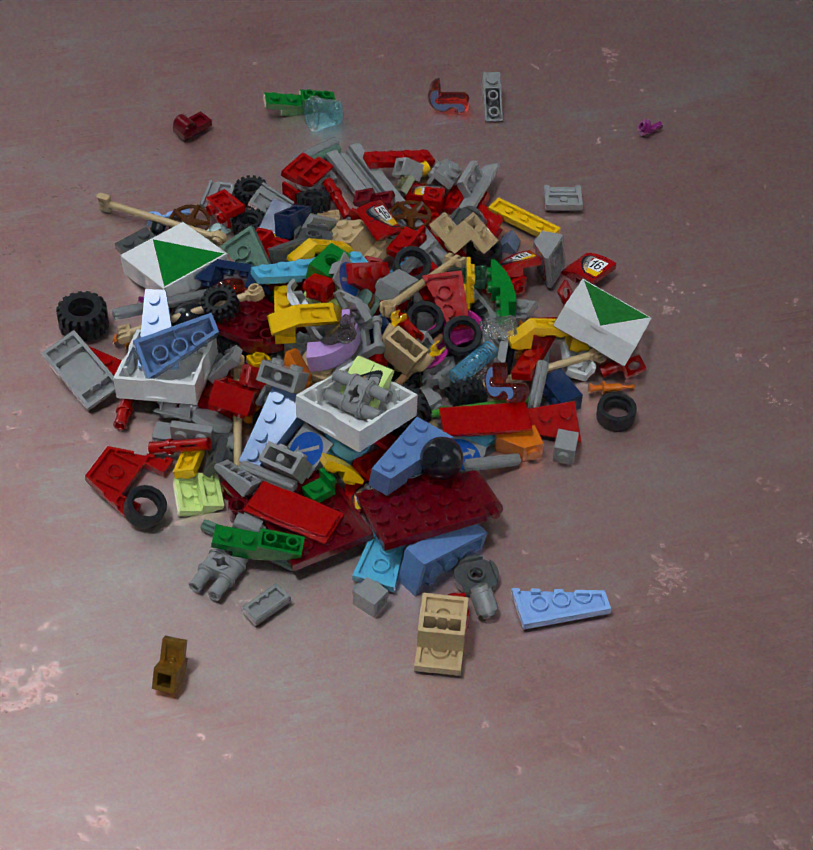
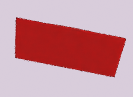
M526 402L439 408L443 431L451 436H485L532 431Z
M266 481L261 483L243 509L244 512L324 545L344 516V513Z

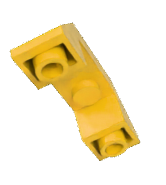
M308 238L287 255V260L290 262L297 259L314 258L315 254L319 255L330 243H333L347 253L354 250L344 241Z
M333 302L298 304L287 307L267 316L271 335L291 334L296 327L327 325L328 332L339 331L342 309Z
M529 318L507 335L510 347L515 350L531 349L534 335L540 337L546 335L565 337L569 350L574 352L588 351L590 349L588 344L553 326L557 319Z

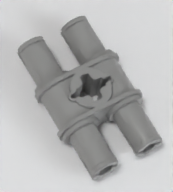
M335 369L332 374V380L345 385L346 389L342 394L327 388L323 395L324 400L337 405L340 411L354 414L356 418L364 417L373 420L384 412L369 406L372 397L389 403L393 393L377 386L374 380H367L360 377L357 373L349 374Z
M213 548L209 551V555L204 562L198 565V572L189 582V587L192 591L199 593L207 581L212 579L216 582L208 591V596L214 601H219L225 591L235 585V580L246 570V563L249 559L228 555L230 551Z

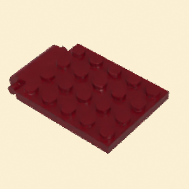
M315 470L309 479L305 478L303 484L297 482L298 486L294 493L305 497L302 493V486L320 478L319 470ZM337 481L335 485L336 494L320 502V504L344 513V516L325 545L305 537L301 558L287 560L293 571L374 539L372 530ZM261 519L264 521L263 525L268 530L302 536Z
M476 470L461 474L458 472L457 475L447 480H436L425 473L423 476L407 479L405 484L389 495H385L374 488L355 493L359 507L385 551L487 521L488 517L498 519L503 511V505L481 473Z

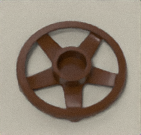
M397 201L390 210L395 220L403 219L408 223L409 228L418 230L421 227H414V223L418 219L427 220L423 224V226H426L432 218L430 208L423 201ZM414 204L415 206L409 209L404 205ZM423 207L428 215L418 213V211ZM397 208H400V210L403 212L402 214L393 216V212Z
M198 204L183 205L174 209L169 219L173 220L176 215L181 219V223L184 222L194 227L205 225V230H208L210 227L209 214ZM184 209H193L188 216L180 212ZM199 211L204 213L207 221L196 219Z

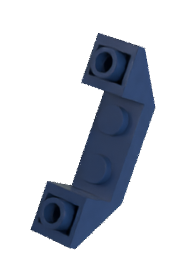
M221 259L215 260L195 276V279L201 282V286L206 288H213L214 285L223 281L224 275L233 276L234 274L247 279L245 284L247 289L251 284L257 283L250 274L251 267H254L253 265ZM259 284L262 286L264 294L271 296L272 291L269 285Z

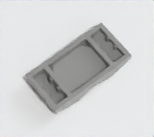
M75 330L41 352L42 357L54 373L66 384L75 398L88 411L115 392L113 374Z

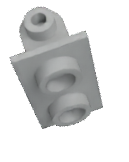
M158 402L160 408L155 409L153 412L160 413V416L164 418L175 417L179 418L180 422L192 423L193 411L199 409V406L180 403L178 407L177 403Z

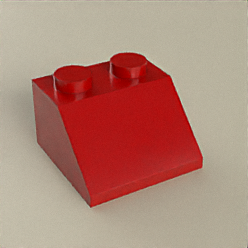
M228 377L214 380L208 404L213 405V409L225 412L228 410L233 412V415L236 417L245 418V416L248 417L253 414L257 406L255 401L262 390L239 385V381Z

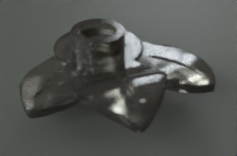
M344 314L339 324L324 325L326 336L321 338L320 342L325 345L352 342L357 335L354 328L356 324L354 318Z

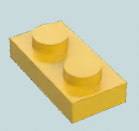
M205 451L181 452L173 470L175 479L196 477Z

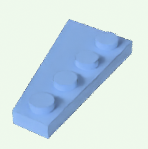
M145 289L141 337L172 327L166 290ZM138 360V367L139 369H142L140 362ZM179 363L169 370H180Z
M520 588L511 589L523 630L611 613V606L605 590L565 592L563 589H554V592H547L531 588V591H520Z

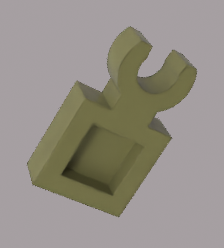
M410 174L401 177L397 182L396 189L401 196L408 193L416 179Z

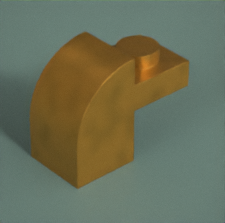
M166 635L162 638L160 661L156 664L153 671L152 689L174 694L180 687L188 658H186L187 640Z

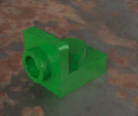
M324 468L319 469L320 478L302 486V493L305 497L318 503L336 494V479L332 473H328Z

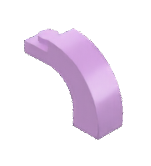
M350 309L342 310L341 327L335 336L325 341L307 342L306 359L310 372L324 371L337 367L352 357L358 349L361 336L358 323H356L355 317L351 316Z

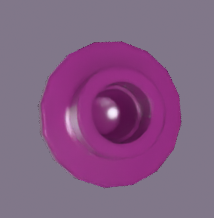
M643 119L638 124V133L641 136H645L648 133L652 134V132L663 128L661 121L651 125L649 119Z

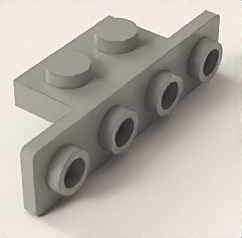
M476 160L469 162L457 182L458 189L464 197L459 206L460 208L467 205L477 207L499 170V163L484 165L480 169Z
M173 420L171 423L158 421L152 434V439L157 441H166L168 438L183 440L210 437L212 444L223 435L228 439L226 447L231 452L233 451V432L216 433L213 430V426Z

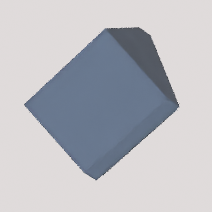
M513 230L502 236L500 241L503 246L502 252L517 253L521 240Z

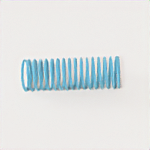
M485 341L449 371V377L452 382L455 383L451 376V371L457 382L459 381L455 378L453 372L459 380L463 379L465 381L467 376L471 378L498 355L497 348L491 342ZM485 343H488V344H490L491 346H493V348H494L495 351H496V355H495L494 350H493L489 345H487V344H485ZM485 345L488 346V347L493 351L494 355L492 354V352H491L487 347H485Z

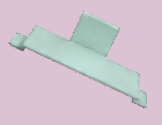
M218 222L207 230L211 232L221 229L225 234L232 231Z

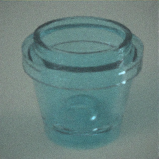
M310 96L304 106L306 125L312 132H320L324 128L341 124L344 117L342 103L339 100Z

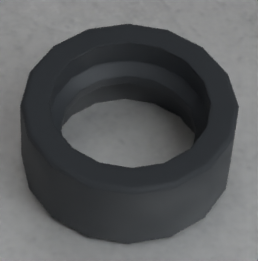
M470 240L467 243L466 255L471 257V264H475V268L487 270V267L491 266V259H495L498 263L502 260L503 246L500 241L496 242L489 249L494 252L490 256L476 254L474 251L477 249L474 247L473 241Z
M408 246L402 248L397 253L393 262V272L398 269L402 270L400 264L404 257L413 256L423 263L422 272L413 277L421 280L422 275L429 274L431 260L423 249L417 246Z
M429 301L414 303L407 311L410 321L413 323L414 315L420 312L432 314L436 318V326L431 330L424 331H428L432 339H434L439 333L441 334L444 324V314L441 308Z
M460 315L453 317L444 327V344L449 352L456 356L470 355L481 344L482 332L480 325L469 316ZM458 325H467L474 331V340L467 347H458L451 341V331Z
M620 392L605 394L600 398L597 405V420L601 426L608 430H626L635 421L636 403L627 394ZM608 407H620L626 410L628 414L622 417H615L609 415L605 409Z
M140 485L129 492L124 502L123 512L126 519L132 525L144 529L153 528L161 522L167 510V501L159 489L149 485ZM140 497L148 498L157 506V513L153 516H144L134 509L133 501Z

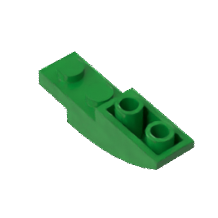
M300 89L298 95L264 92L263 95L265 109L280 110L281 116L313 114L336 106L334 92Z
M491 259V266L487 267L486 273L487 279H490V281H487V293H491V301H495V307H499V310H496V322H500V330H508L509 316H515L516 294L507 272L495 259Z
M216 524L211 547L232 551L233 557L254 560H289L301 558L305 537L263 528L258 533Z

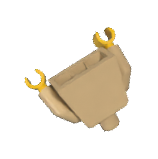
M397 310L391 314L392 323L388 324L382 335V342L385 344L384 358L393 365L395 371L402 372L404 375H407L410 371L413 373L424 371L434 361V356H438L445 351L446 346L439 350L436 345L440 340L436 341L431 345V352L429 353L425 346L398 325V323L407 319V314L405 313L399 318L400 310Z

